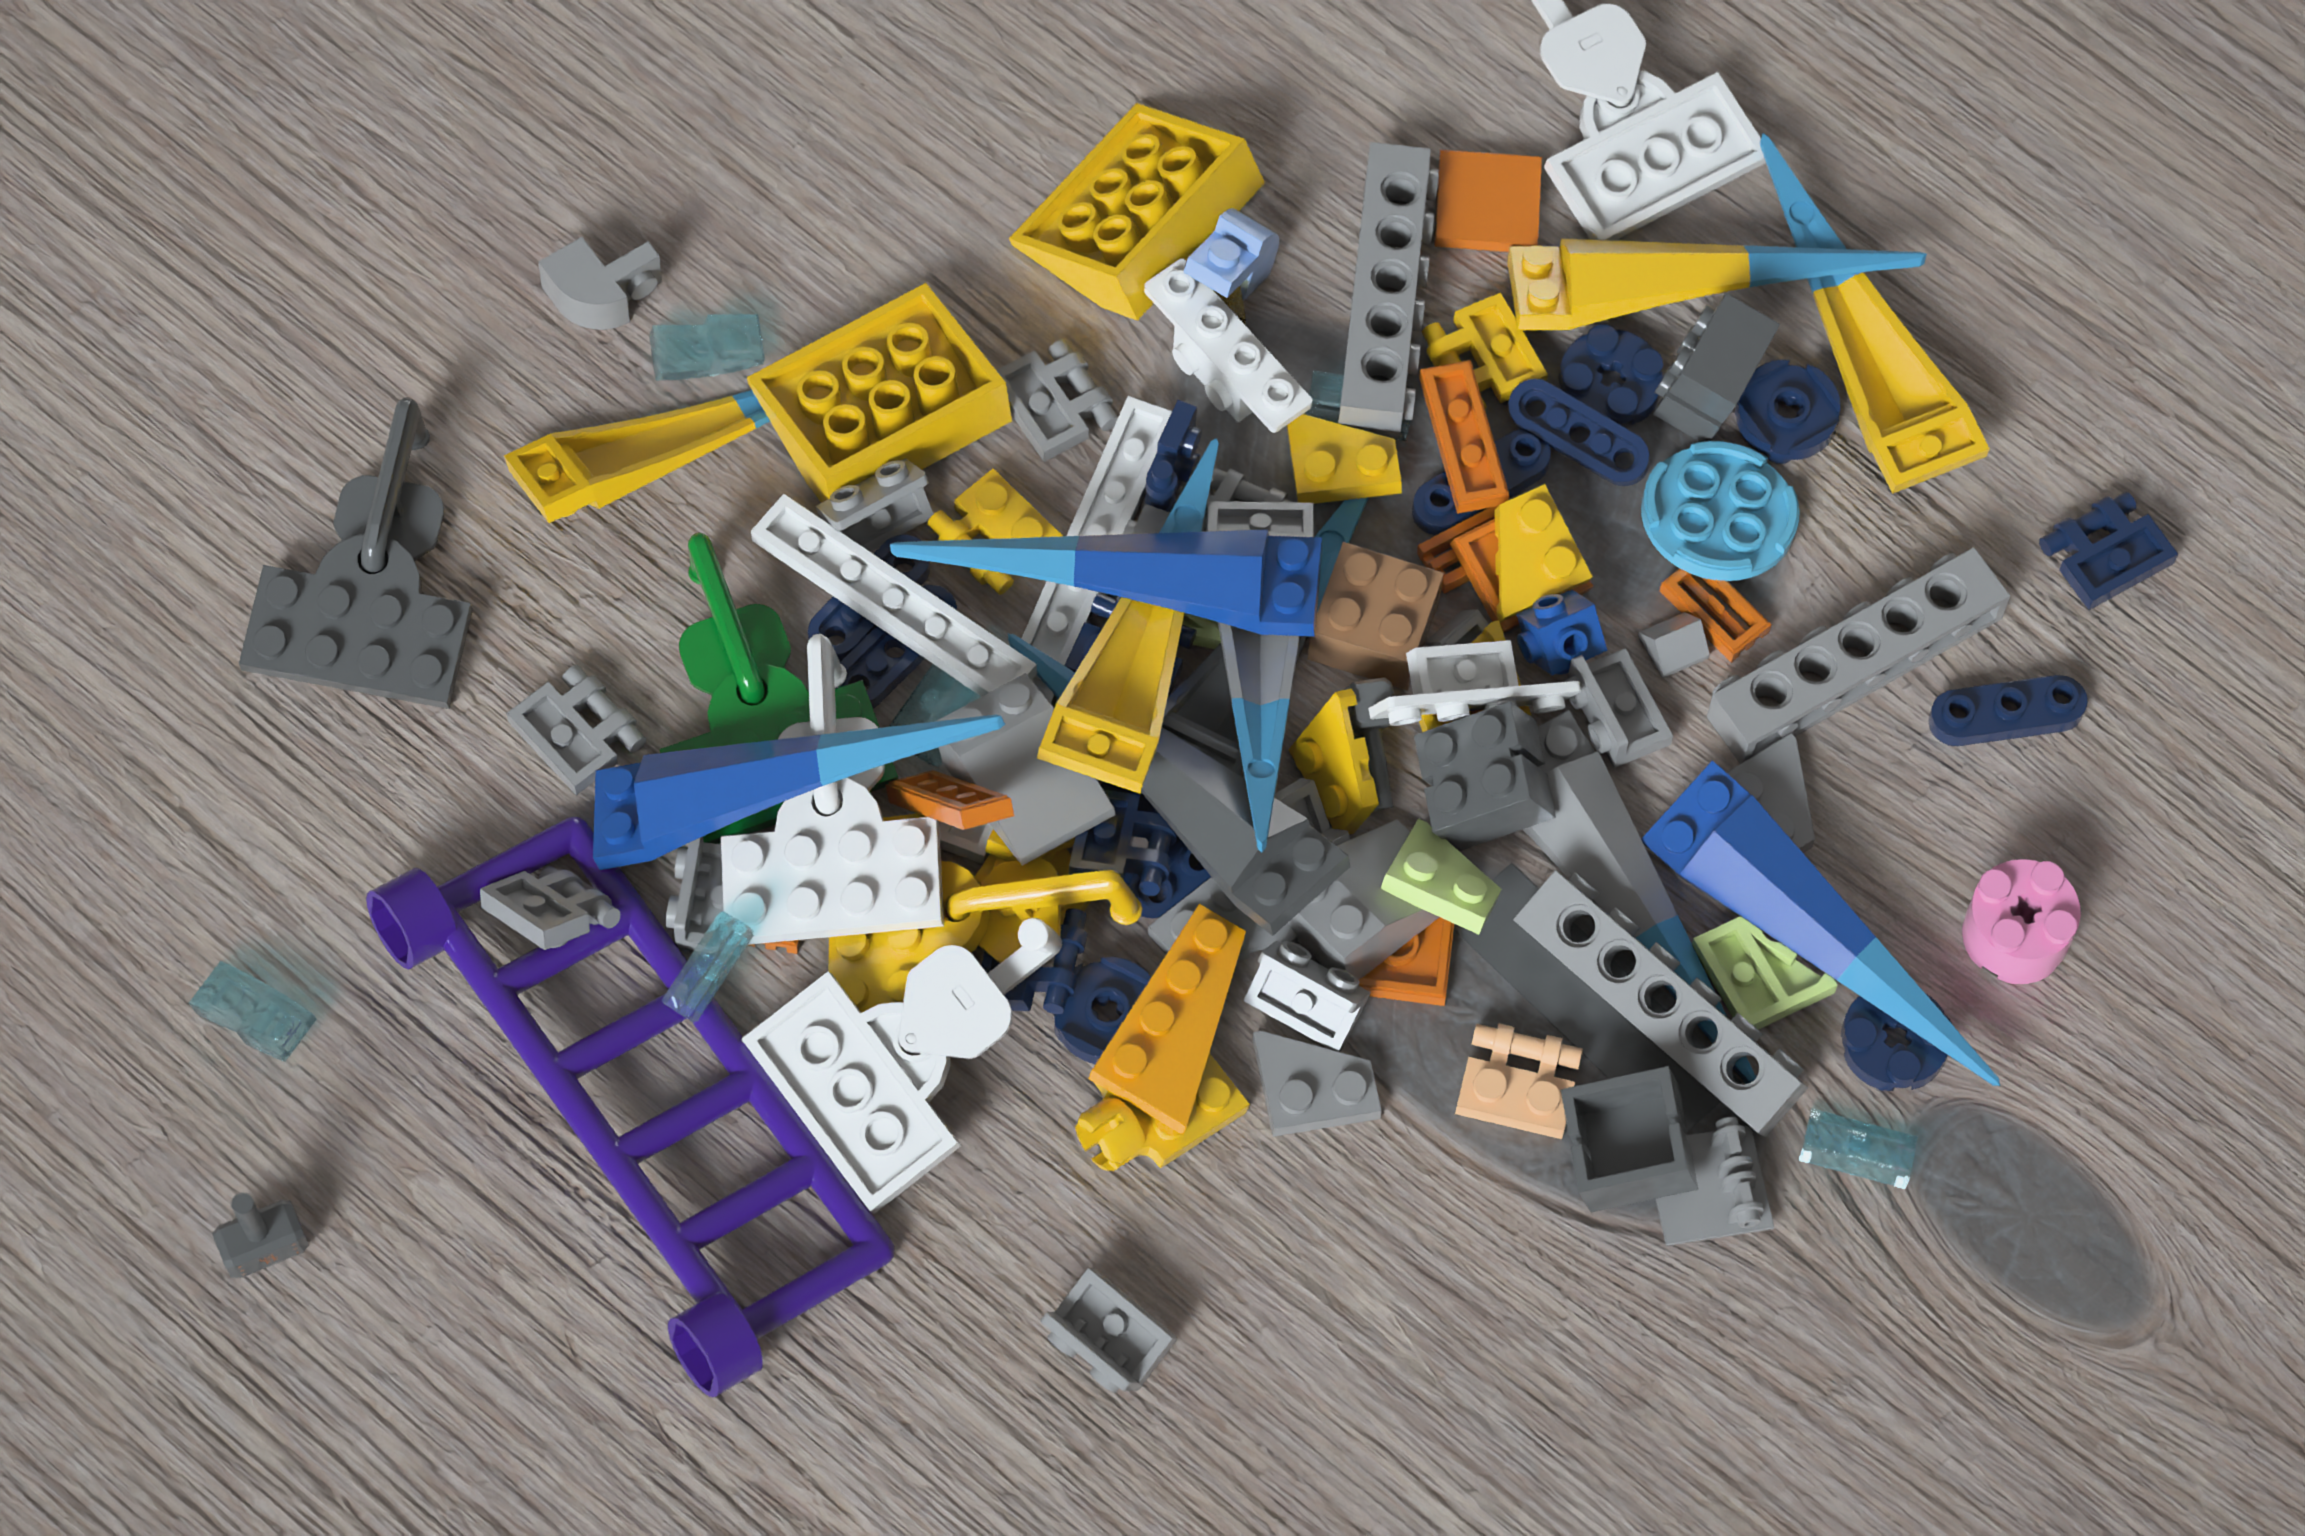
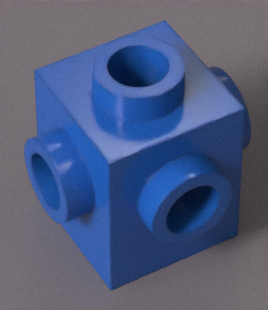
M1572 589L1560 595L1551 594L1543 596L1533 603V607L1516 614L1522 632L1517 635V642L1522 655L1528 663L1536 664L1550 675L1567 674L1571 659L1582 655L1586 661L1608 651L1595 604Z

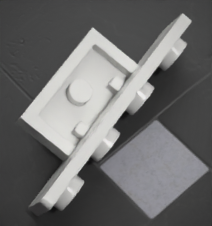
M1179 259L1147 281L1144 285L1145 294L1175 326L1172 354L1176 363L1183 372L1188 375L1194 374L1202 382L1208 398L1220 411L1227 410L1238 423L1251 413H1254L1271 432L1275 433L1312 407V398L1222 299L1211 288L1184 273L1186 260Z
M1511 640L1419 647L1406 653L1413 695L1388 697L1368 709L1370 719L1389 718L1391 726L1412 724L1422 720L1421 715L1437 714L1438 721L1441 722L1454 721L1469 716V711L1486 710L1511 701L1518 707L1533 706L1534 713H1548L1565 708L1564 701L1580 693L1581 687L1579 681L1519 686Z

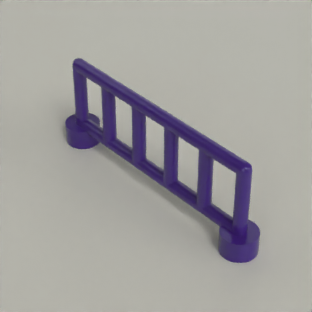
M576 816L568 817L439 886H436L425 872L419 868H413L369 891L366 896L369 916L380 940L390 955L403 968L411 969L446 951L696 1302L695 1305L669 1319L668 1333L681 1365L694 1384L709 1397H716L761 1371L763 1358L758 1339L882 1268L893 1259L895 1247L890 1237L742 1040L743 1036L622 870L619 867L604 870L598 868L593 859L594 832L585 820ZM570 854L594 889L607 895L611 899L612 906L620 911L619 922L613 928L589 923V933L571 939L561 947L549 948L547 950L537 947L498 968L458 912L481 901L480 888L523 871L531 874ZM629 935L669 991L558 1052L518 995ZM689 1018L730 1075L625 1134L618 1136L578 1079ZM750 1102L791 1160L686 1220L679 1222L641 1169L639 1163ZM812 1187L850 1239L853 1246L742 1309L700 1250L807 1188Z

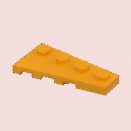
M1199 904L1093 1067L1089 1080L1184 1135L1246 931Z

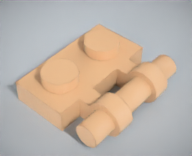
M1499 1023L1498 1028L1476 1024L1471 1045L1491 1049L1492 1055L1490 1062L1468 1057L1455 1114L1562 1139L1566 1118L1561 1089L1574 1087L1575 1082L1554 1077L1557 1065L1578 1070L1583 1048L1562 1044L1563 1038L1547 1035L1545 1040L1515 1033V1027ZM1508 1054L1541 1061L1538 1073L1506 1066Z

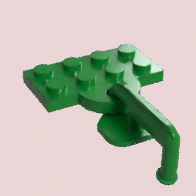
M701 532L693 534L688 541L690 558L688 574L693 582L701 584L712 617L690 625L683 632L679 641V652L691 685L712 696L707 712L710 732L659 749L660 753L778 740L781 733L789 726L801 722H810L809 692L799 678L785 669L791 655V647L781 619L772 608L762 604H750L736 609L710 538ZM863 680L835 689L836 719L862 717L872 721L880 728ZM893 762L885 764L882 778L869 793L885 788L886 784H889L888 782L898 779ZM784 802L703 836V842L721 844V837L750 834L776 825L778 811Z

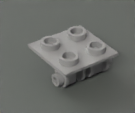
M1728 1117L1716 1122V1131L1686 1135L1691 1146L1699 1190L1655 1199L1666 1246L1774 1229L1751 1126L1738 1125L1737 1118Z

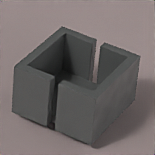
M1728 293L1724 295L1715 309L1706 305L1694 326L1690 328L1676 352L1678 353L1672 366H1669L1654 392L1661 396L1662 399L1653 415L1699 442L1711 441L1739 401L1780 324Z
M1511 701L1414 735L1422 779L1431 785L1424 788L1432 832L1441 839H1446L1458 851L1556 818L1548 775L1539 768V766L1545 765L1537 721Z
M1669 1066L1561 1089L1568 1135L1574 1146H1571L1578 1191L1591 1213L1699 1190L1690 1142L1685 1135L1688 1133L1681 1091Z

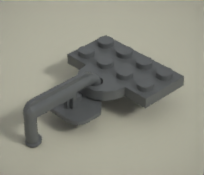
M404 397L398 401L395 407L379 477L370 475L358 476L350 480L342 489L334 517V528L342 541L324 555L316 573L311 574L263 565L239 660V666L242 671L440 708H450L473 608L471 603L421 594L422 580L414 561L433 550L437 545L444 518V505L439 494L432 488L404 482L411 451L422 449L430 440L429 431L425 428L419 406L414 399Z

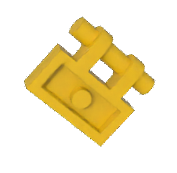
M1501 292L1455 311L1453 322L1458 331L1446 335L1438 322L1431 323L1422 330V335L1429 345L1426 352L1434 366L1461 362L1459 354L1470 350L1479 368L1474 369L1480 392L1491 387L1500 404L1508 401L1516 386L1526 380L1540 379L1547 382L1548 374L1523 330H1518L1516 318ZM1482 398L1484 408L1486 410L1487 406Z
M994 468L954 499V509L963 517L961 520L953 521L943 510H938L930 517L927 523L939 536L938 541L973 540L979 533L985 539L1063 536ZM977 568L970 569V574L981 585L988 583L999 595L1004 594L1014 582V579L1006 573Z

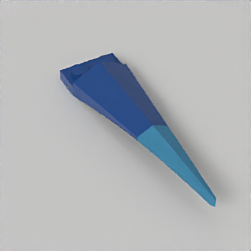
M1268 529L916 541L890 544L891 553L896 557L977 568L1079 587L1176 610L1261 635L1315 636L1323 553L1322 537L1269 536Z
M996 714L643 755L640 763L596 770L593 859L600 870L653 861L733 822L814 789L908 756L1001 729L1005 725L1002 716Z
M1713 760L1641 838L1643 844L1682 879L1743 917L1993 1086H2000L1998 1076L1756 798Z

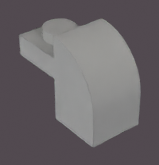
M580 237L538 262L541 287L557 309L571 322L589 329H612L629 323L628 301L646 297L656 288L657 284L662 282L660 256L649 242L642 244L604 266L584 238Z

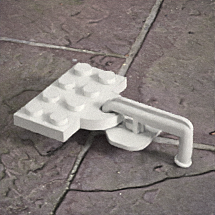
M1531 0L1550 29L1544 35L1540 45V55L1544 64L1560 87L1587 95L1580 110V130L1584 140L1548 158L1544 168L1590 240L1616 241L1766 163L1760 147L1761 138L1718 72L1674 93L1662 79L1646 71H1640L1646 41L1629 13L1623 8L1614 4H1601L1573 18L1563 0Z
M822 634L813 635L807 645L810 722H801L789 726L781 733L778 739L878 728L872 721L862 717L836 719L835 688L844 683L847 671L840 664L830 640ZM884 764L784 801L777 814L775 832L721 837L725 942L729 947L944 926L940 827L938 820L929 817L891 821L883 820L881 809L869 791L882 778L885 771Z
M1037 918L1025 920L1018 931V939L1022 947L988 974L977 959L965 948L956 945L944 946L937 949L909 972L903 1003L878 1004L863 1013L857 1008L836 978L828 971L742 1038L748 1049L870 1212L874 1214L962 1146L929 1102L944 1086L950 1069V1057L976 1058L1005 1036L1011 1026L1013 1015L1010 1003L1004 995L1061 950L1062 940L1060 936L1042 920ZM904 1049H905L907 1052H909V1053H911V1054H914L915 1056H911V1055L906 1054L905 1051H904Z

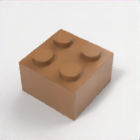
M1343 542L1317 612L1315 636H1310L1307 660L1368 679L1385 677L1392 683V686L1408 691L1411 679L1406 653L1414 648L1424 647L1440 601L1444 573Z

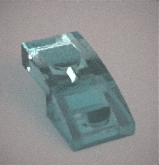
M708 314L704 325H653L649 335L656 381L722 375L763 365L765 361L758 314Z
M223 961L218 963L189 1002V1005L197 1015L236 1032L246 1045L283 1062H286L317 1020L313 1013L286 995Z

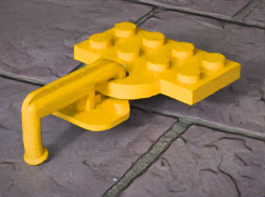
M914 813L907 815L884 817L883 820L891 821L912 818H923L927 816ZM1035 858L1023 866L1018 860L1003 862L996 866L983 882L979 884L969 870L954 862L941 861L944 926L829 937L828 971L836 978L857 1008L863 1013L878 1004L903 1003L909 972L941 947L956 945L965 948L971 953L977 946H980L997 962L1002 963L1022 947L1018 939V931L1021 924L1029 918L1042 920L1061 937V905L1108 899L1111 903L1110 913L1112 918L1123 925L1133 924L1138 921L1142 914V905L1122 877L1114 870L1059 876L1051 863L1044 859Z

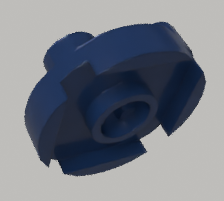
M1597 325L1588 334L1575 340L1566 350L1559 372V386L1561 385V390L1616 423L1623 424L1632 421L1631 425L1648 417L1659 401L1660 396L1654 392L1663 377V359L1660 353L1639 336L1624 330L1614 329L1609 325ZM1615 371L1620 374V378L1625 382L1623 384L1613 382L1610 387L1604 386L1602 384L1603 375L1601 372Z
M1775 360L1757 367L1735 406L1736 422L1742 436L1754 449L1763 453L1772 463L1786 464L1791 460L1811 457L1822 451L1831 442L1832 437L1836 433L1840 412L1838 390L1824 372L1807 364L1805 369L1800 366L1789 365L1790 360ZM1784 402L1788 407L1796 404L1800 407L1796 418L1789 419L1779 415L1778 403Z
M1102 957L1100 962L1090 963L1084 967L1083 963L1075 966L1074 974L1078 978L1073 996L1067 998L1064 1012L1062 1014H1053L1054 1031L1058 1040L1073 1055L1088 1063H1097L1151 979V976L1139 965L1119 957ZM1109 1000L1116 1002V1013L1120 1015L1117 1020L1101 1021L1098 1019V1013L1092 1009L1096 1004L1099 1006L1107 1005Z
M1926 994L1930 998V1000L1937 1006V1008L1944 1014V1016L1951 1022L1950 1018L1947 1015H1945L1944 1010L1941 1008V1006L1930 995ZM1858 996L1853 1001L1844 1018L1841 1037L1847 1065L1860 1080L1876 1089L1893 1091L1894 1087L1907 1088L1912 1086L1911 1090L1923 1087L1939 1074L1948 1056L1946 1053L1861 996ZM1890 1027L1904 1030L1907 1033L1905 1038L1910 1044L1907 1047L1901 1043H1897L1893 1048L1885 1043L1888 1034L1884 1029Z

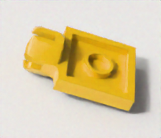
M1209 1053L1184 1135L1096 1083L1095 1085L1100 1090L1103 1099L1080 1114L1075 1130L1085 1152L1097 1144L1100 1145L1103 1152L1091 1160L1102 1170L1115 1171L1136 1156L1143 1155L1153 1159L1161 1169L1246 1114L1250 1104Z

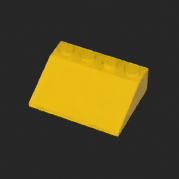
M1136 103L1010 236L1009 240L1013 247L1100 307L1138 321L1154 304L1144 292L1145 283L1179 259L1187 261L1188 257L1215 231L1219 216L1230 208L1240 211L1265 184V181L1244 138Z
M927 283L918 286L747 377L750 388L791 458L821 503L830 499L831 494L837 489L847 485H856L875 475L876 470L888 462L901 461L906 458L922 470L1012 422L1006 382Z

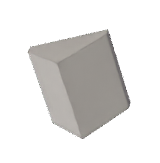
M1686 612L1638 632L1640 641L1662 679L1704 661L1710 656L1701 619Z

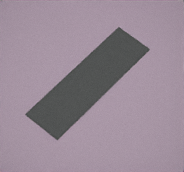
M1512 863L1492 879L1502 890L1480 934L1457 924H1454V931L1575 1047L1583 1048L1582 1054L1608 1079L1669 1066L1680 1087L1688 1131L1691 1130L1721 1100L1513 920L1539 888ZM1574 922L1572 923L1570 935L1574 942L1581 943L1590 939ZM1612 959L1610 967L1613 976L1616 978L1628 976L1629 974ZM1651 997V1006L1655 1013L1668 1012ZM1692 1035V1042L1697 1049H1706V1047ZM1733 1074L1735 1082L1740 1085L1742 1082Z

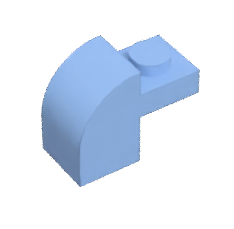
M1230 208L1219 216L1215 231L1188 257L1184 273L1226 298L1232 293L1245 300L1270 275L1279 247V235L1238 210Z

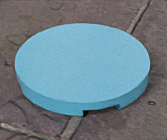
M1731 442L1692 443L1689 449L1682 450L1663 462L1659 461L1654 467L1646 482L1642 497V521L1646 533L1655 548L1668 561L1680 569L1711 580H1743L1768 571L1787 554L1799 523L1800 511L1796 492L1793 486H1788L1784 478L1767 463L1768 458L1761 453Z

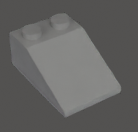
M1026 673L937 720L944 721L996 714L1002 716L1005 725L1001 729L941 746L939 750L943 765L953 777L1011 797L1014 816L989 824L1022 866L1115 815L1114 807L1097 779L1037 759L1038 750L1054 708Z
M1394 820L1337 845L1338 848L1348 855L1350 868L1287 923L1298 935V942L1322 966L1328 969L1334 967L1345 970L1354 975L1358 980L1439 918V916L1380 889L1388 869L1410 834V831L1398 820Z

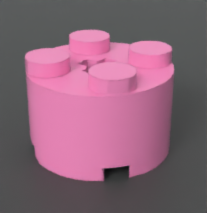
M2018 859L1993 867L1981 876L1963 922L1962 937L1969 957L1981 969L1982 966L1998 975L1997 979L2006 983L2030 984L2043 980L2063 961L2077 932L2081 916L2078 896L2071 883L2064 876L2062 869L2050 861L2038 862Z

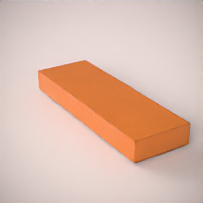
M1471 360L1420 369L1419 380L1457 514L1499 506L1508 501L1510 495Z

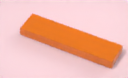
M934 770L893 780L886 784L889 803L962 830L1014 816L1011 797Z

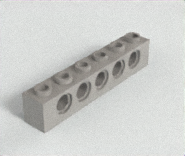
M1370 142L1338 424L1399 439L1402 419H1413L1416 389L1406 388L1407 375L1417 376L1420 345L1410 344L1412 330L1422 331L1425 300L1415 299L1416 286L1426 287L1430 257L1420 256L1421 243L1431 244L1434 213L1424 211L1426 200L1436 199L1439 170L1429 169L1431 149ZM1392 201H1403L1407 204L1397 205L1392 203ZM1397 244L1402 246V248L1396 249L1388 247L1387 245ZM1390 287V288H1394V289H1396V290H1398V291H1397V292H1386V291L1382 290V288ZM1386 331L1392 333L1393 336L1384 337L1376 332ZM1380 375L1387 377L1389 380L1377 381L1371 377Z
M1974 547L1959 556L1955 553H1950L1939 559L1930 568L1929 573L1915 581L1912 577L1899 581L1887 592L1886 597L1871 605L1866 601L1858 604L1844 616L1842 622L1829 629L1826 626H1820L1812 630L1801 640L1800 645L1785 654L1781 650L1771 653L1757 665L1755 671L1742 678L1738 675H1733L1722 681L1712 692L1713 695L1707 718L1741 764L1790 733L1794 737L1998 622L2003 618L2010 594ZM1932 599L1946 600L1952 607H1939L1933 603ZM1888 624H1902L1909 629V632H1897ZM1845 648H1858L1862 650L1867 656H1852L1845 650ZM1814 672L1818 674L1823 679V681H1809L1805 679L1801 673ZM1768 696L1775 699L1780 705L1769 707L1763 705L1757 698Z
M1555 870L1513 920L1757 1133L1766 1137L1809 1088L1798 1079L1804 1069L1781 1049H1778L1773 1056L1757 1043V1040L1763 1034L1739 1013L1732 1020L1726 1017L1715 1007L1722 999L1699 978H1696L1689 985L1674 972L1681 963L1657 942L1648 949L1637 940L1634 935L1640 927L1618 908L1615 907L1610 914H1607L1593 901L1599 895V892L1576 872L1567 879ZM1583 915L1592 916L1595 921V931L1592 937L1585 942H1574L1570 935V928L1574 920ZM1631 950L1636 958L1634 970L1626 977H1614L1610 967L1613 957L1620 951ZM1664 985L1673 986L1677 994L1674 1007L1666 1013H1655L1651 1006V997L1654 991ZM1702 1021H1714L1718 1029L1715 1043L1706 1049H1697L1692 1042L1693 1029ZM1744 1056H1754L1759 1064L1758 1076L1749 1084H1737L1733 1078L1735 1063Z

